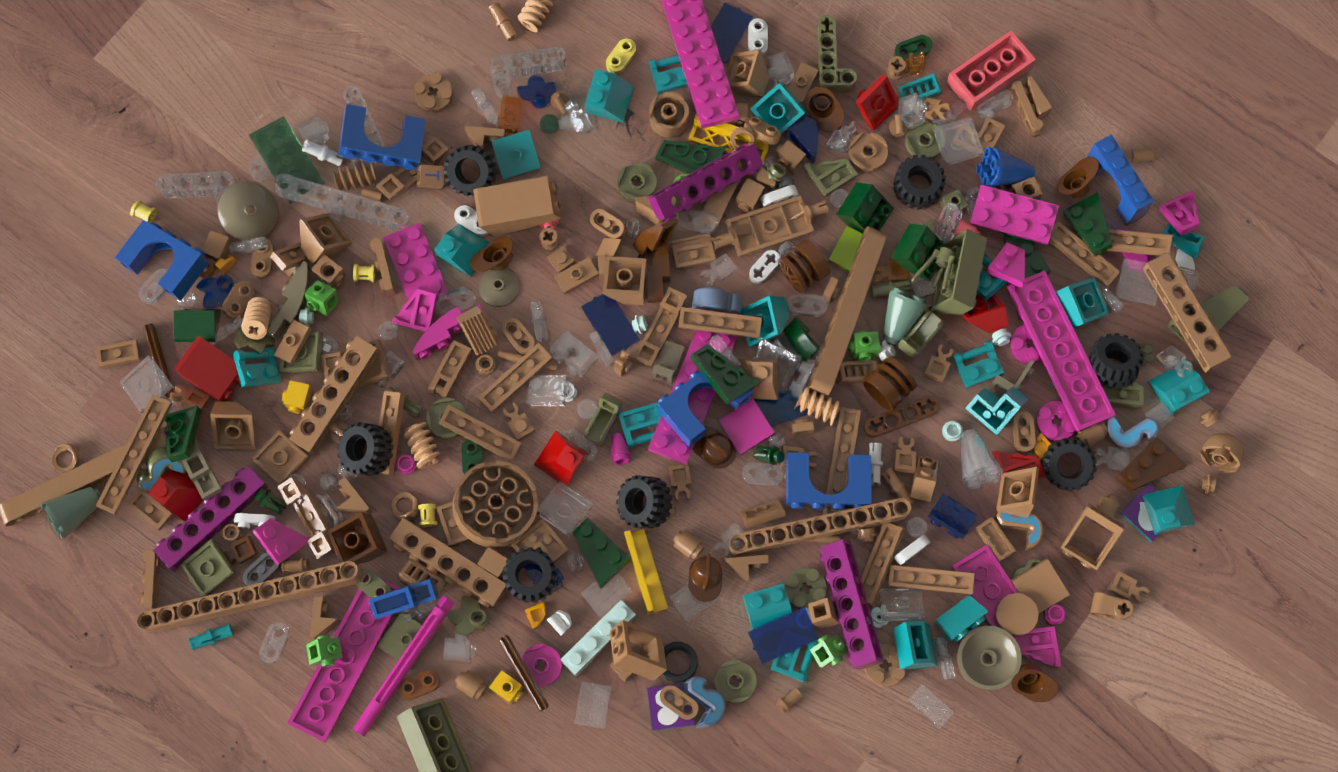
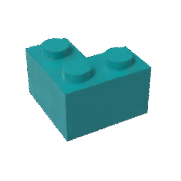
M1014 386L1001 399L984 387L965 409L993 433L998 435L1029 399Z

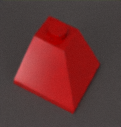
M976 294L975 307L962 314L967 322L988 333L1008 328L1006 308L995 294L987 301Z
M555 431L534 465L568 488L590 453Z
M174 470L169 471L161 476L147 493L184 522L188 520L189 514L196 510L203 501L187 471L186 473Z

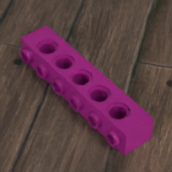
M745 143L647 198L657 219H673L679 211L682 210L684 212L693 207L692 204L697 201L699 203L706 201L710 198V194L724 191L726 185L740 182L742 180L741 177L758 172V168L764 164L755 143ZM739 160L741 161L740 169L737 166ZM723 169H724V171H725V176H724V178H722V176H721V171H722ZM706 178H708L709 185L707 187L705 186ZM690 187L692 188L691 196H689L688 189ZM673 196H675L676 203L674 206L671 202Z
M249 466L238 470L233 480L225 482L221 486L222 492L204 501V505L199 510H194L189 514L186 522L177 525L167 539L163 538L156 544V548L153 551L169 569L175 572L182 562L232 521L236 513L242 512L252 503L261 488L264 490L268 488ZM240 485H246L243 493H237V488ZM230 499V504L227 507H221L223 500ZM209 513H214L213 520L206 522V516ZM193 527H198V533L190 536V530ZM182 541V547L179 550H174L175 543Z
M842 539L820 547L822 552L820 558L827 570L826 579L832 588L833 593L831 597L833 603L837 606V619L843 628L844 633L842 637L844 643L848 646L850 664L853 668L864 669L884 662L851 542ZM841 560L842 565L840 569L837 570V562ZM846 580L847 587L843 590L842 583ZM852 600L853 606L849 610L847 605L848 602ZM855 620L858 621V628L856 630L853 628ZM861 640L864 641V647L862 650L859 649V643Z

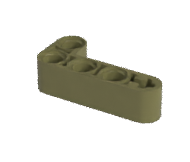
M823 15L819 19L817 28L819 87L827 88L832 93L851 92L856 86L857 73L849 68L837 69L836 21L831 15ZM825 26L829 29L828 33H825ZM823 43H829L831 46L826 47ZM830 61L832 64L826 65L823 62ZM848 78L852 80V82L846 83L844 79ZM824 79H831L833 82L826 83Z

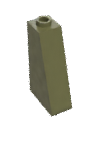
M1234 285L1200 303V306L1208 312L1211 324L1219 331L1250 298L1243 289ZM1190 309L1185 311L1186 314L1192 315ZM1172 319L1167 327L1188 345ZM1195 326L1196 331L1203 333L1200 326Z

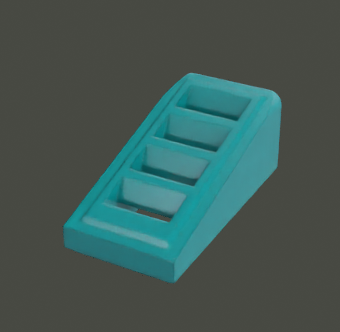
M935 73L898 87L904 106L925 100L927 97L933 98L942 94ZM928 83H932L934 89L930 90ZM921 85L925 86L926 92H922ZM914 87H917L919 93L917 96H915ZM909 89L911 94V98L909 99L905 92V90Z
M1168 224L1161 233L1173 235L1172 245L1195 259L1201 253L1206 239L1192 232L1181 236L1171 224Z

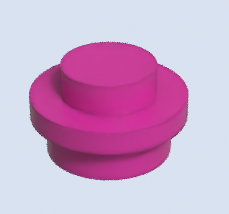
M409 454L401 455L396 461V468L403 475L413 473L417 466L413 456Z
M1054 604L1045 610L1044 616L1048 623L1058 625L1065 620L1066 612L1061 605Z

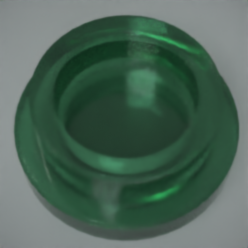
M547 114L541 118L540 128L545 133H554L559 128V120L555 115Z

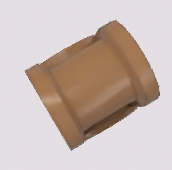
M1094 592L1090 614L1121 621L1132 615L1133 605L1130 601L1113 597L1109 594ZM1120 606H1124V610L1127 611L1123 615L1121 610L1118 609Z

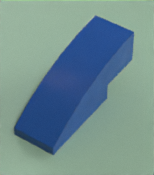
M432 577L368 600L376 620L439 598V594Z

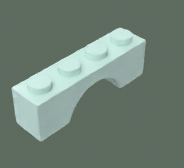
M620 600L560 659L561 662L577 677L611 641L610 630L622 620L632 623L636 619V614Z

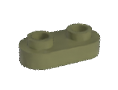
M362 569L363 576H369V580L367 582H362L361 580L356 585L370 598L377 597V591L380 589L384 590V594L392 591L372 570Z

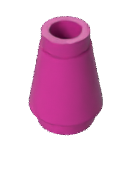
M623 433L613 434L611 436V460H613L615 465L627 464L630 462L631 454Z

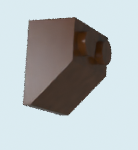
M360 512L326 531L340 563L351 561L358 565L371 561L387 552L371 514Z

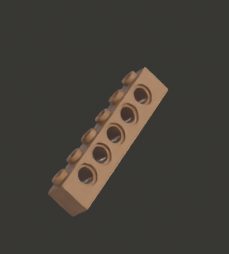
M1166 253L1148 262L1143 268L1144 273L1203 371L1207 373L1226 363L1231 358V351L1222 342L1218 329L1211 324L1208 312L1200 306L1199 298L1188 286L1186 276L1180 273L1177 261L1169 253ZM1163 274H1168L1172 280H1166ZM1174 291L1180 292L1182 298L1176 297ZM1184 308L1190 309L1192 315L1186 314ZM1195 326H1200L1203 333L1196 331ZM1205 343L1211 344L1214 350L1207 349Z
M357 335L348 342L346 346L347 351L337 359L335 369L325 377L324 386L314 394L313 403L303 411L301 415L302 420L290 432L291 437L289 440L311 454H315L330 431L329 427L332 423H335L381 352ZM360 355V361L357 364H352L353 356ZM348 372L349 378L342 382L340 379L342 373ZM337 389V396L334 399H330L329 393L331 390ZM322 406H325V407H326V413H325V415L319 416V415H318V410H319V408H321ZM314 423V425H315V430H314V432L311 433V434H308V433H307V427H308V425Z
M402 518L389 537L393 543L391 546L401 553L403 550L408 552L410 559L418 563L422 561L427 565L426 568L434 574L439 572L445 576L443 580L447 581L450 585L454 586L456 583L462 587L460 591L471 597L474 595L478 597V602L486 608H489V606L496 608L507 591L503 581ZM412 538L418 539V544L415 547L408 546V542ZM429 549L436 550L433 558L425 557ZM445 561H453V566L450 569L445 570L442 568ZM464 571L470 572V578L466 581L460 580V574ZM481 582L488 584V588L484 592L477 591V586Z

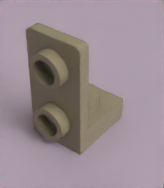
M665 341L658 363L654 365L652 370V378L672 384L684 351V346Z
M1030 360L1015 385L1008 377L997 374L990 386L1002 394H1005L1012 386L1021 392L1024 384L1021 382L1025 377L1029 379L1035 369L1032 367L1035 361Z

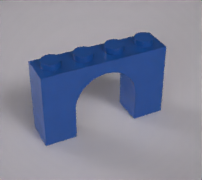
M346 104L338 155L347 159H362L368 163L378 162L383 163L385 166H399L406 170H417L421 160L425 119L406 115L402 124L401 140L394 146L381 147L372 143L365 134L366 107Z
M1111 134L1094 143L1087 157H1093L1099 163L1096 176L1107 171L1115 180L1121 195V202L1116 211L1124 224L1128 226L1143 218L1154 200Z
M145 220L140 223L115 256V259L121 265L138 275L154 254L162 250H173V263L158 282V285L180 301L210 263L204 257L205 252L198 247L191 248V244L182 238L178 240L176 239L177 236L169 230L164 232L157 223L152 221L150 224Z
M700 370L695 371L686 383L681 382L678 384L672 394H666L660 398L657 407L658 413L688 447L702 438L706 430L690 411L688 399L697 390L704 388L715 390ZM751 390L730 403L731 406L738 410L752 399L753 391Z
M809 453L787 454L786 506H791V509H803L804 506H812L813 510L833 507V510L840 511L845 510V507L857 508L871 505V455L850 454L847 458V485L845 489L838 494L827 495L816 490L810 481Z

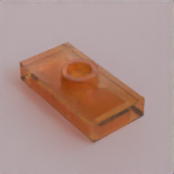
M502 96L498 128L505 129V133H518L522 98Z

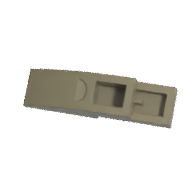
M305 261L295 268L291 281L284 285L282 295L286 302L280 305L276 318L269 322L267 333L276 341H278L287 325H290L293 320L299 322L300 310L306 307L307 302L304 293L310 287L311 272L310 267Z
M195 435L190 458L184 459L182 462L202 499L206 501L222 492L223 489Z

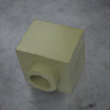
M959 189L941 197L939 202L948 219L965 212L968 208V204Z

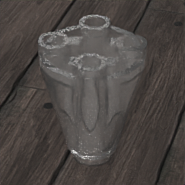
M974 429L963 432L960 440L962 482L970 490H976L981 485L988 483L996 484L1000 482L1003 469L980 434Z

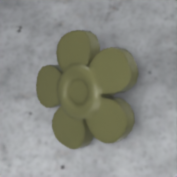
M1138 343L1141 346L1140 350L1144 354L1142 366H1145L1147 361L1153 362L1155 359V355L1151 353L1153 346L1147 344L1144 347L1142 343Z

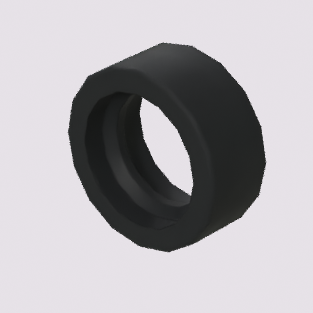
M681 641L671 642L664 647L665 659L670 652L682 650L688 654L690 666L683 674L675 675L666 670L662 676L673 683H683L695 674L698 666L697 655L689 644Z

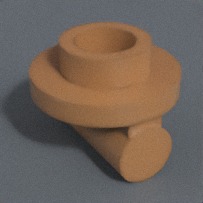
M556 92L551 96V105L556 110H560L562 114H565L569 111L570 97L565 92Z
M898 114L890 122L889 131L895 137H903L907 134L909 125L903 119V115Z
M363 187L361 195H363V200L367 205L376 206L381 203L383 193L377 187Z
M332 423L329 427L332 440L340 444L339 438L343 436L342 432L348 429V426L343 423Z

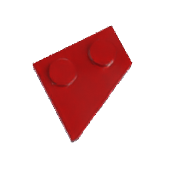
M1000 451L992 452L1000 476L1002 473L1033 467L1039 468L1038 479L1046 476L1038 456H1022L1017 453H1000Z

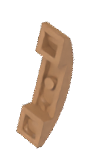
M434 136L422 146L419 166L421 164L436 166L449 149ZM402 167L394 175L390 173L376 187L389 200H392L417 183V170H406Z
M740 160L737 163L739 169L741 168ZM724 169L721 173L722 178L725 176ZM740 182L736 184L730 183L725 186L726 189L724 191L710 194V198L703 209L698 223L716 231Z
M671 287L668 288L660 308L633 359L652 367L677 321L681 307H683L686 301V294Z
M294 476L279 485L278 489L286 504H293L311 539L307 542L315 557L318 559L334 549L326 532L329 530L325 517L308 490Z

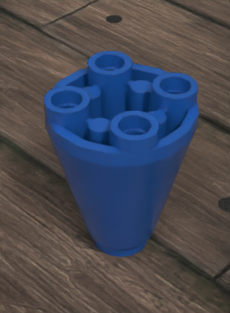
M986 147L981 163H978L976 167V173L980 175L983 185L997 187L1016 184L1035 176V168L1028 162L999 148Z

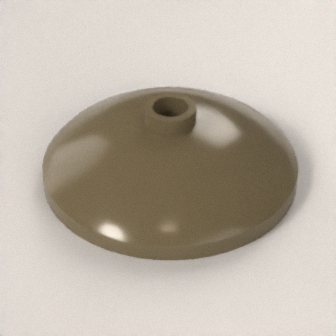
M245 181L230 186L222 194L218 203L217 212L220 224L229 235L241 241H256L265 237L273 230L278 219V206L274 196L267 188L255 182ZM248 206H252L254 208L253 213H250L247 210Z
M982 626L970 631L963 638L958 648L957 662L960 672L969 683L980 689L996 690L1005 687L1012 682L1013 677L1019 672L1022 656L1017 641L1006 630L996 626ZM985 655L991 656L990 663L984 661Z

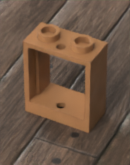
M1088 502L1062 542L1061 549H1063V553L1068 557H1076L1081 560V564L1084 567L1098 570L1123 532L1125 525ZM1086 517L1091 518L1113 532L1097 558L1070 543Z
M622 620L610 630L615 666L652 681L667 670L661 635L625 620ZM630 642L643 647L644 656L632 652Z

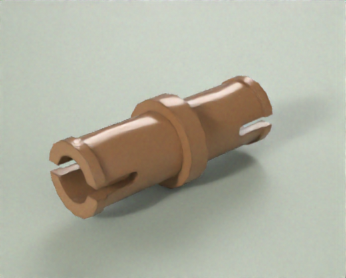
M500 3L492 4L488 9L496 20V26L502 30L507 41L510 42L516 39L518 34L510 23V17L506 16Z
M892 467L881 474L890 486L892 494L894 493L897 498L907 499L910 504L915 502L904 487L906 484L900 481Z

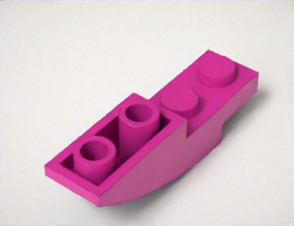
M477 305L479 309L482 311L483 309L481 305ZM459 307L454 308L439 318L422 335L413 349L416 360L420 358L426 359L432 355V352L438 349H446L452 343L450 334H458L463 331L456 319L457 316L462 314Z

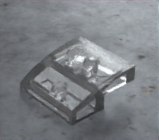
M761 339L754 358L778 359V391L787 393L801 356L771 341Z

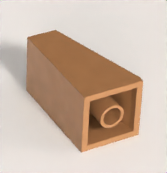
M548 176L473 189L479 227L494 237L561 219L560 212L562 207L557 197L559 188L557 183Z

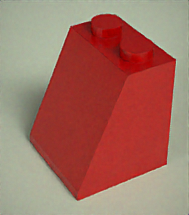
M200 336L195 339L174 368L185 381L210 395V397L218 402L229 401L234 394L236 386L241 384L235 361Z

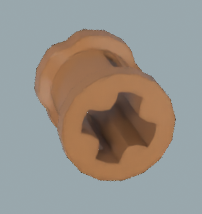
M895 56L889 60L886 74L891 80H899L903 77L906 62L903 58Z
M545 228L540 232L541 246L544 250L553 251L558 246L557 233L552 228Z

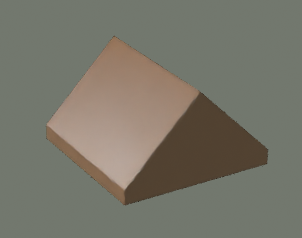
M1033 467L1002 473L996 509L998 512L1025 518L1029 517L1035 503L1039 468Z

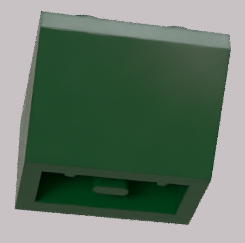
M856 182L836 215L848 227L863 234L867 226L880 231L894 207L873 184Z
M910 223L891 257L903 269L916 274L932 256L935 249L939 250L940 247H948L928 226ZM936 259L919 276L920 278L931 281L939 266L935 263Z

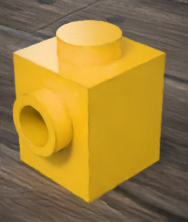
M289 381L288 388L284 390L282 395L283 404L289 412L300 414L309 406L313 392L312 387L309 384Z
M502 670L489 687L490 690L510 704L513 701L518 702L524 693L522 691L523 686Z

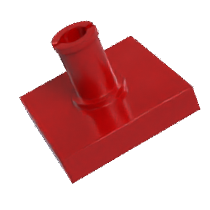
M881 75L867 90H861L856 100L868 127L872 130H875L900 105L888 77Z

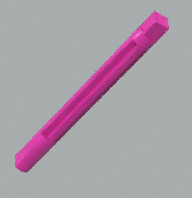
M444 595L440 598L353 727L358 734L365 737L454 605V602Z

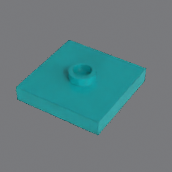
M530 130L491 141L503 179L541 168Z

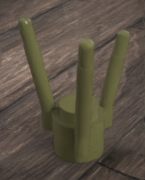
M940 247L939 250L935 249L932 256L918 270L911 281L914 282L932 261L936 259L935 263L940 266L933 287H937L942 273L947 267L942 286L943 289H946L952 264L955 260V253L946 247Z

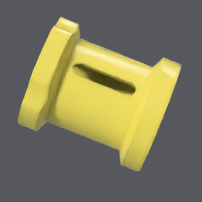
M137 200L131 208L130 215L133 217L137 216L151 224L155 220L158 210L144 205L141 200Z
M354 264V282H358V280L375 282L376 267L374 264L371 266Z
M436 504L418 505L421 518L419 527L430 528L438 525V522L435 521Z

